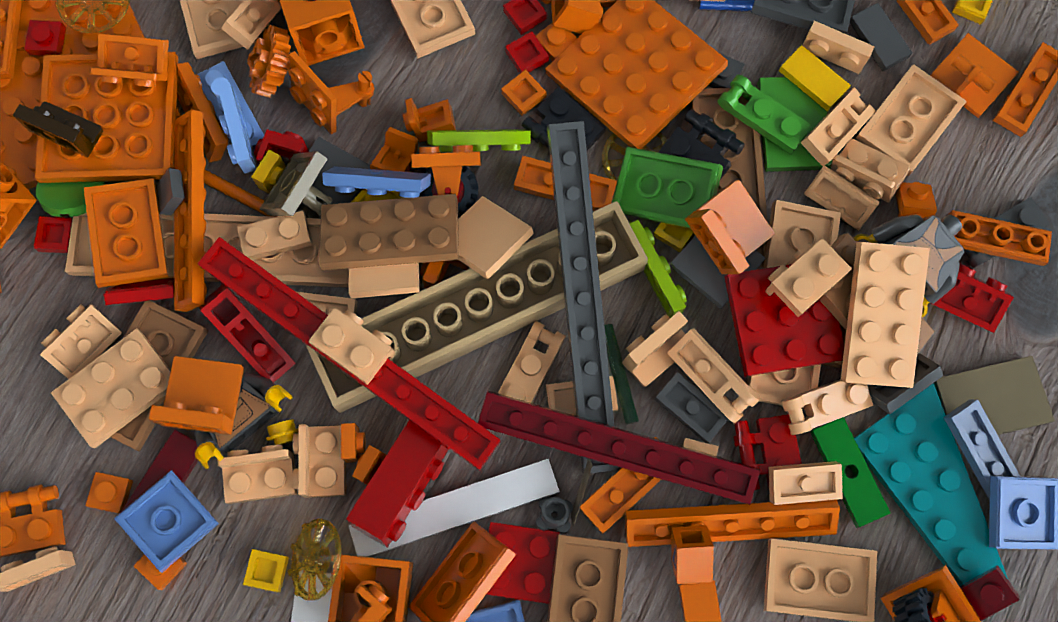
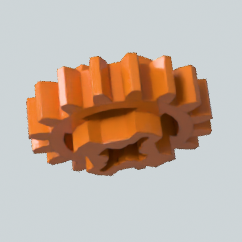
M269 25L268 29L263 30V37L256 39L254 48L249 53L247 60L250 69L249 77L251 78L249 87L252 88V93L271 98V94H276L277 86L280 87L283 84L284 78L290 69L289 52L291 45H288L291 36L288 35V30Z

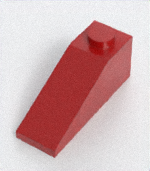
M224 284L205 299V304L199 307L200 311L261 377L275 382L296 364L247 307Z

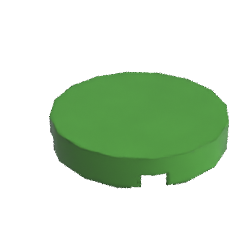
M105 181L38 182L36 185V197L43 210L55 217H61L60 214H69L70 217L86 213L84 187L106 185Z

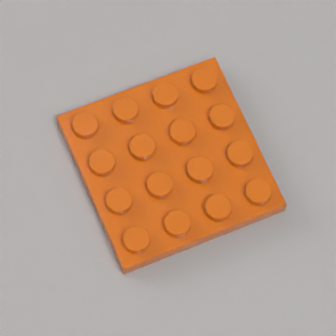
M617 0L602 15L599 23H596L591 30L583 32L545 68L548 77L629 147L642 149L727 67L728 60L656 1Z
M168 52L167 81H156L155 87L134 85L135 79L123 78V83L101 82L102 75L90 74V67H97L98 54L44 55L40 106L43 102L53 104L100 125L103 128V133L88 158L38 136L35 179L39 183L130 181L152 178L154 180H161L168 168L174 169L178 82L176 64H178L179 58L175 52Z

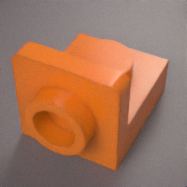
M360 584L355 591L368 601L371 606L368 610L363 606L350 622H383L392 611V608L386 604L390 597L374 584L369 589L365 585Z

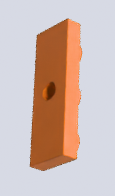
M955 210L949 213L957 217L962 223V229L954 237L966 250L1044 266L1049 262L1052 231Z

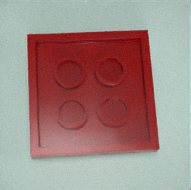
M780 266L724 276L744 377L843 361L844 341L840 323L819 299L798 317L775 292L771 296L765 292L772 283L768 277Z

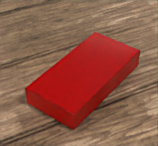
M174 278L110 286L103 294L105 305L174 298Z

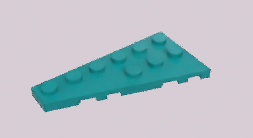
M933 383L893 413L883 416L854 437L868 467L941 563L947 566L959 586L997 565L1008 579L997 549L989 547V527L955 438L944 419L946 414Z

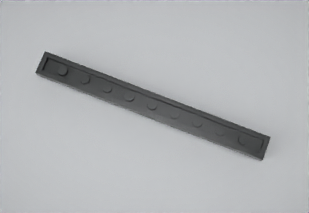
M584 121L549 124L547 132L576 416L614 427ZM581 456L582 472L584 473L588 458ZM591 459L593 466L590 474L619 470L617 466Z

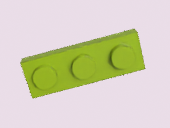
M524 129L427 130V144L439 146V152H453V146L473 145V151H489V145H501V150L517 151L521 150V144H531V131Z
M639 219L630 223L648 258L644 273L666 314L670 318L678 311L683 314L687 307L685 305L687 302L686 295L679 284L674 285L669 276L671 269L666 258L663 255L658 256L653 246L655 245L653 234L648 227L643 228Z

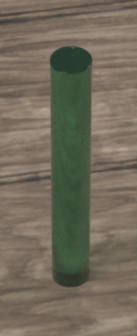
M606 324L604 328L607 357L614 377L625 424H634L639 422L626 371L622 364L623 360L613 324Z

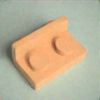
M851 138L841 154H837L832 159L831 170L873 198L882 199L889 203L908 175L910 166Z
M92 303L86 308L80 304L66 318L70 324L62 332L54 329L41 342L45 348L40 355L68 379L98 358L122 334V331L96 309V306Z
M299 424V433L293 435V451L295 455L298 454V468L293 470L294 489H298L299 495L304 498L346 496V462L341 459V425L309 427L307 424Z
M283 445L262 447V453L249 454L248 450H233L227 452V457L221 461L217 459L218 467L222 468L226 504L297 495V489L295 490L293 487L294 453L288 449L283 450Z

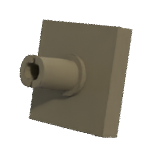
M318 151L293 154L260 207V210L269 216H293L302 202L321 216V206L331 204L332 198L319 191L312 184L326 163L327 158Z

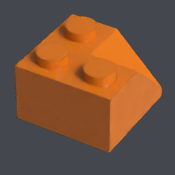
M337 554L328 622H350L363 606L367 610L370 608L371 604L355 591L360 584L365 585L368 589L374 584L390 597L386 604L392 608V611L383 622H406L413 563L409 561Z

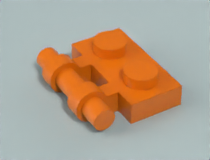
M41 484L30 486L28 491L12 493L11 491L0 492V558L66 545L62 510L54 509L48 511L47 508L48 500L58 499L59 497L56 485L43 487ZM31 505L32 514L16 517L15 507Z

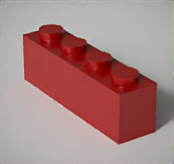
M409 420L348 514L347 522L353 528L388 548L392 541L396 542L406 528L405 519L411 510L416 511L425 497L423 490L430 479L434 481L441 473L444 466L442 460L450 449Z

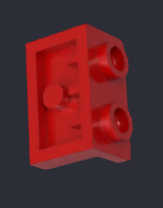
M960 263L955 287L932 305L994 333L1014 297L1005 291L1008 285L991 277H988L986 282L974 277L975 270Z

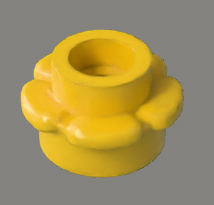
M294 419L267 426L269 437H266V440H274L275 445L293 442V435L299 433Z

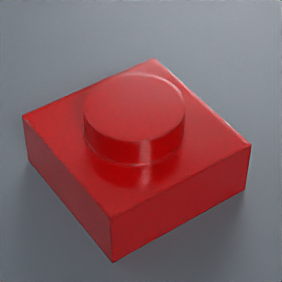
M511 0L503 5V12L521 35L547 19V12L538 0Z
M29 20L24 50L29 55L34 56L62 55L66 27L59 21Z
M533 31L505 46L506 54L519 73H522L525 69L531 72L549 62V55Z
M39 216L34 249L38 252L68 253L73 218Z

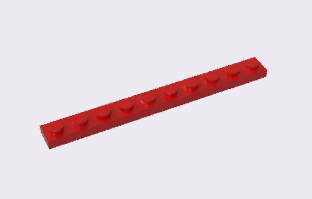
M219 237L197 263L200 268L479 471L501 443L498 437L391 360L387 359L367 385L313 347L308 341L328 315Z

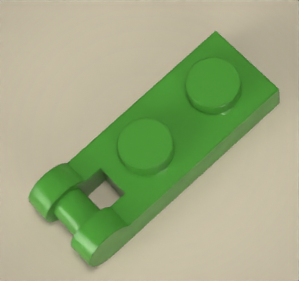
M736 75L730 83L731 88L729 91L723 92L717 100L719 106L792 155L812 125L754 87L743 75ZM740 96L748 100L745 106L739 102Z

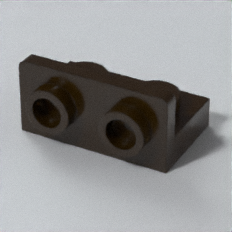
M43 102L40 107L35 106L33 110L19 104L13 114L28 131L87 158L103 133V128L100 125L48 102Z

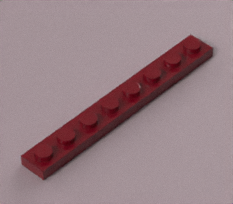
M488 390L478 420V424L488 430L746 504H751L760 470L752 466Z

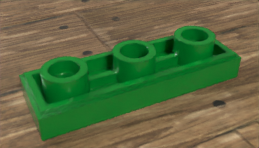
M844 417L810 431L824 462L837 461L842 464V500L855 527H862L891 514ZM845 467L852 470V478H848L845 475Z

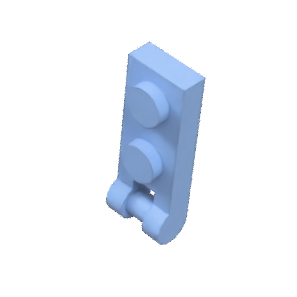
M218 77L212 81L211 90L219 104L223 107L224 114L220 115L219 118L225 135L230 134L232 144L227 145L231 162L233 165L238 164L244 174L254 172L257 166L239 98L229 80L224 77Z

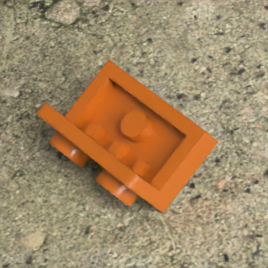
M98 33L97 67H90V74L102 75L101 82L123 83V78L135 79L134 85L155 87L156 81H167L169 40Z

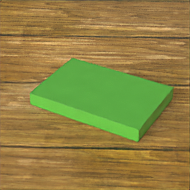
M786 77L759 78L757 83L760 91L812 125L805 137L827 115L825 109ZM762 136L765 172L822 169L821 164L801 143L791 155ZM832 160L825 165L829 169L831 168Z
M626 147L612 203L618 201L623 213L628 216L691 229L685 218L717 194L723 166L711 162Z

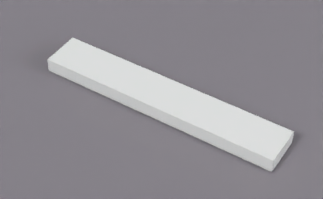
M545 459L423 500L416 511H410L404 521L406 528L396 542L392 541L388 548L351 525L348 526L357 556L371 557L557 494L560 491L549 459Z

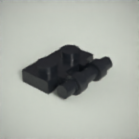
M559 87L537 108L536 114L543 121L538 123L528 116L521 125L526 130L531 131V139L536 143L540 141L548 149L547 126L549 124L584 121L587 151L606 131L605 125Z
M691 109L687 112L685 121L693 125V128L687 133L680 127H677L658 153L721 164L723 166L722 179L732 166L731 162L723 156L728 149L737 155L740 154L745 143L737 139L736 134L728 128L723 130L712 123L713 119L705 113L700 115ZM705 134L717 141L712 149L700 141Z

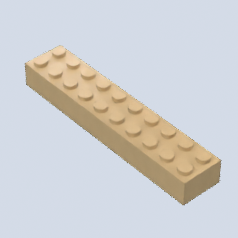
M618 201L594 211L593 219L600 289L602 291L644 271L648 258ZM555 229L524 243L488 280L470 268L362 318L364 321L362 327L371 333L376 329L386 335L392 341L390 347H392L395 353L391 361L416 378L565 308L558 230ZM306 345L331 403L339 413L376 397L371 391Z

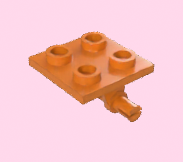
M968 33L930 76L965 99L967 102L963 107L979 118L1019 72Z
M295 51L289 54L290 69L288 72L291 80L289 90L292 97L298 104L301 105L303 103L310 111L314 122L319 127L324 126L331 135L336 132L337 115L356 103L361 107H367V104L370 105V98L374 94V85L372 83V74L369 71H362V74L359 73L357 82L328 88Z

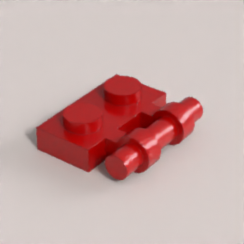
M789 414L757 419L758 433H750L747 420L734 423L736 436L733 439L735 447H739L741 463L758 468L760 470L759 476L766 475L768 488L769 467L802 464L796 435H791L788 424L791 423ZM760 444L764 464L755 463L752 445ZM759 479L757 480L755 490L760 489Z

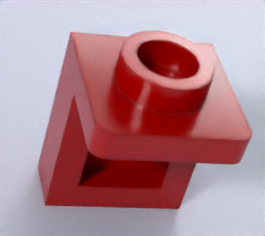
M266 129L263 139H259L256 144L254 156L257 163L260 164L268 150L287 159H291L293 154L305 153L309 150L303 138L296 133L285 131L282 134Z

